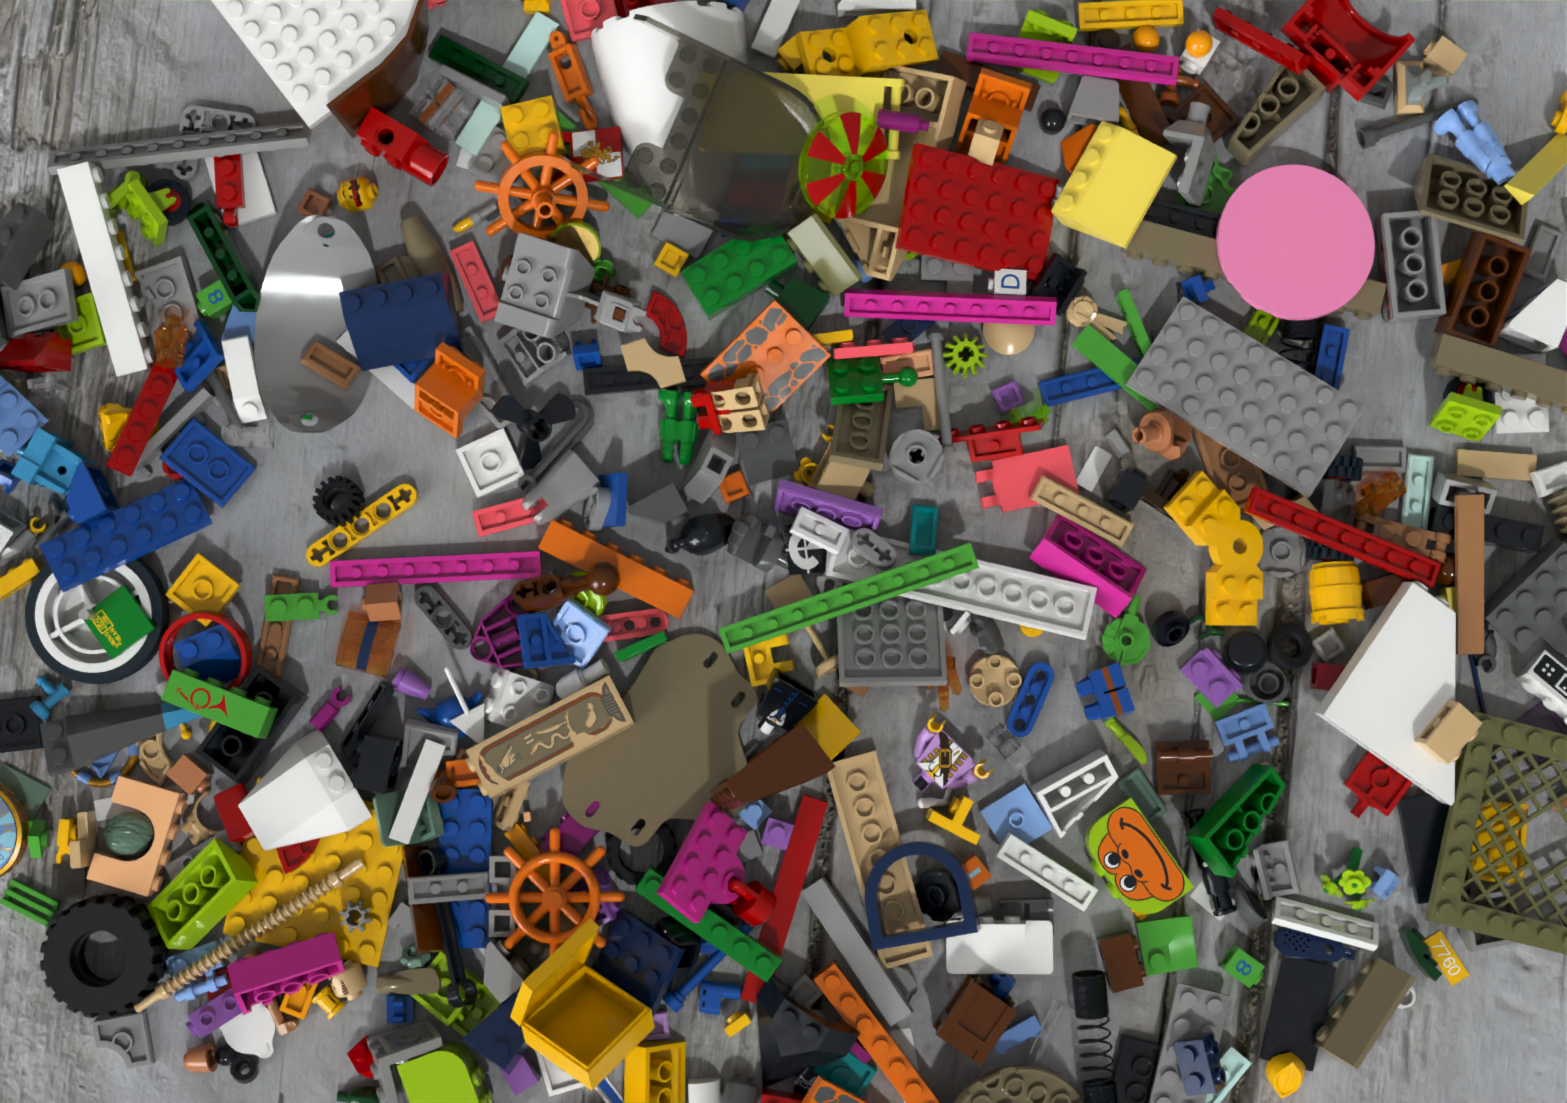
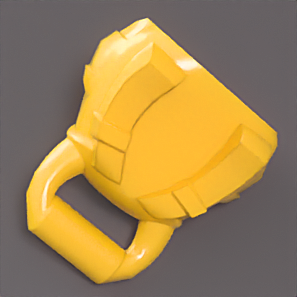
M107 403L98 408L99 427L105 450L112 451L132 408L123 407L118 403ZM157 421L149 440L160 430L159 421Z

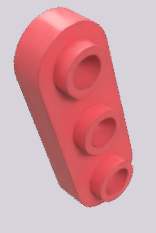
M660 609L599 616L601 620L612 627L604 642L653 636L661 631H666L669 625L667 614ZM653 617L660 618L661 623L658 627L652 626L651 620ZM628 620L634 622L635 627L633 630L629 631L625 628V623Z

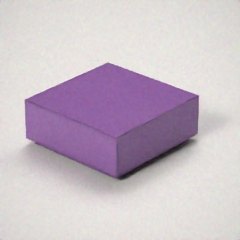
M1015 379L990 391L1001 415L1026 403Z

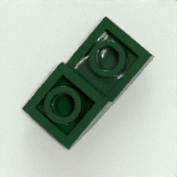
M1401 927L1398 931L1408 955L1427 978L1436 982L1442 973L1436 968L1438 963L1425 953L1429 949L1423 942L1425 937L1415 928L1409 930Z

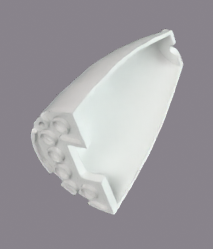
M679 1L630 10V15L623 19L620 16L607 19L603 22L602 29L595 28L591 32V45L599 80L615 127L620 126L622 143L629 157L648 187L668 213L681 216L689 214V209L700 208V212L715 210V206H720L738 152L699 150L701 72L703 69L747 71L748 56L743 12L737 7L729 10L725 3L712 1L707 3L706 6H701L697 4V1Z

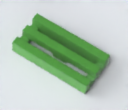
M16 878L11 879L10 886L6 889L5 896L1 899L0 903L44 926H49L61 901ZM16 887L52 905V908L49 909L37 903L36 901L16 892ZM11 897H13V898H15V899H17V900H19V901L25 903L26 905H28V906H30V907H32V908H34V909H36V910H38V911H40V912L46 914L47 917H45V916H43V915H41V914H39V913H37V912H35V911H33V910H31V909H29V908H27V907H25V906H23V905H21V904H19V903H17V902L11 900Z

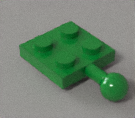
M879 356L827 360L831 405L884 401L883 384L900 383L904 387H911L918 380V373L911 366L902 367L898 372L881 373Z

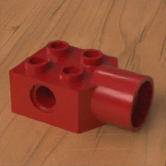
M371 107L356 133L361 140L360 145L365 148L366 152L376 158L382 155L390 166L399 171L403 168L404 172L430 187L434 186L440 179L449 161L447 153L433 146L417 132Z

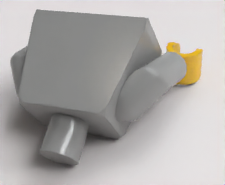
M0 509V559H9L22 552L35 539L34 535L36 533H44L49 527L48 524L45 523L42 528L36 529L35 525L41 518L34 517L31 519L30 528L27 530V524Z

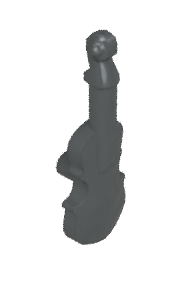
M971 613L973 621L977 625L972 627L970 631L974 637H978L981 650L986 654H996L1004 649V641L1000 630L996 627L994 618Z

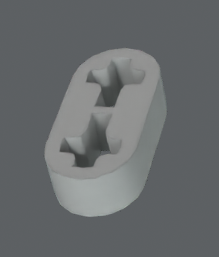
M592 488L583 513V527L586 531H600L602 529L611 503L609 488Z
M860 528L854 532L852 547L859 555L879 570L886 571L894 566L896 551L890 544L868 528ZM859 537L862 539L868 537V543L872 548L865 543L860 546ZM876 550L882 555L889 553L890 561H879L880 555Z

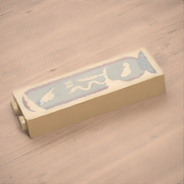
M608 675L467 749L466 752L469 757L465 758L471 772H477L480 778L477 784L483 796L489 795L491 799H495L636 724L612 678Z

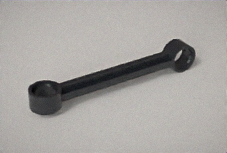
M439 847L422 850L417 859L418 868L424 876L443 875L447 868L445 852ZM449 902L434 903L451 977V983L446 990L447 1000L455 1008L472 1005L477 999V987L465 975ZM460 986H462L465 992L464 1001L459 995Z

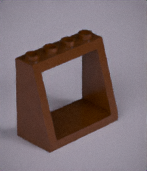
M801 723L782 734L747 761L748 765L730 779H724L709 791L712 794L710 800L717 807L728 812L811 781L828 773L836 766L804 724Z

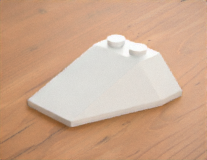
M318 729L296 741L238 805L264 851L348 832L372 818L356 788H353V783L326 738Z

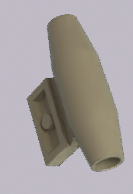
M413 216L400 223L409 256L396 255L375 266L374 269L381 283L384 284L436 273L449 274L456 313L459 315L464 311L458 286L438 242L419 216Z

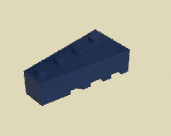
M519 990L462 1038L469 1047L508 1075L529 1048V1045L525 1043L521 1025L519 1026L510 1017Z

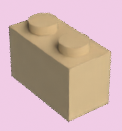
M1448 700L1416 738L1415 742L1437 762L1449 765L1460 757L1461 749L1467 742L1472 741L1477 736L1478 728L1483 723L1459 702Z

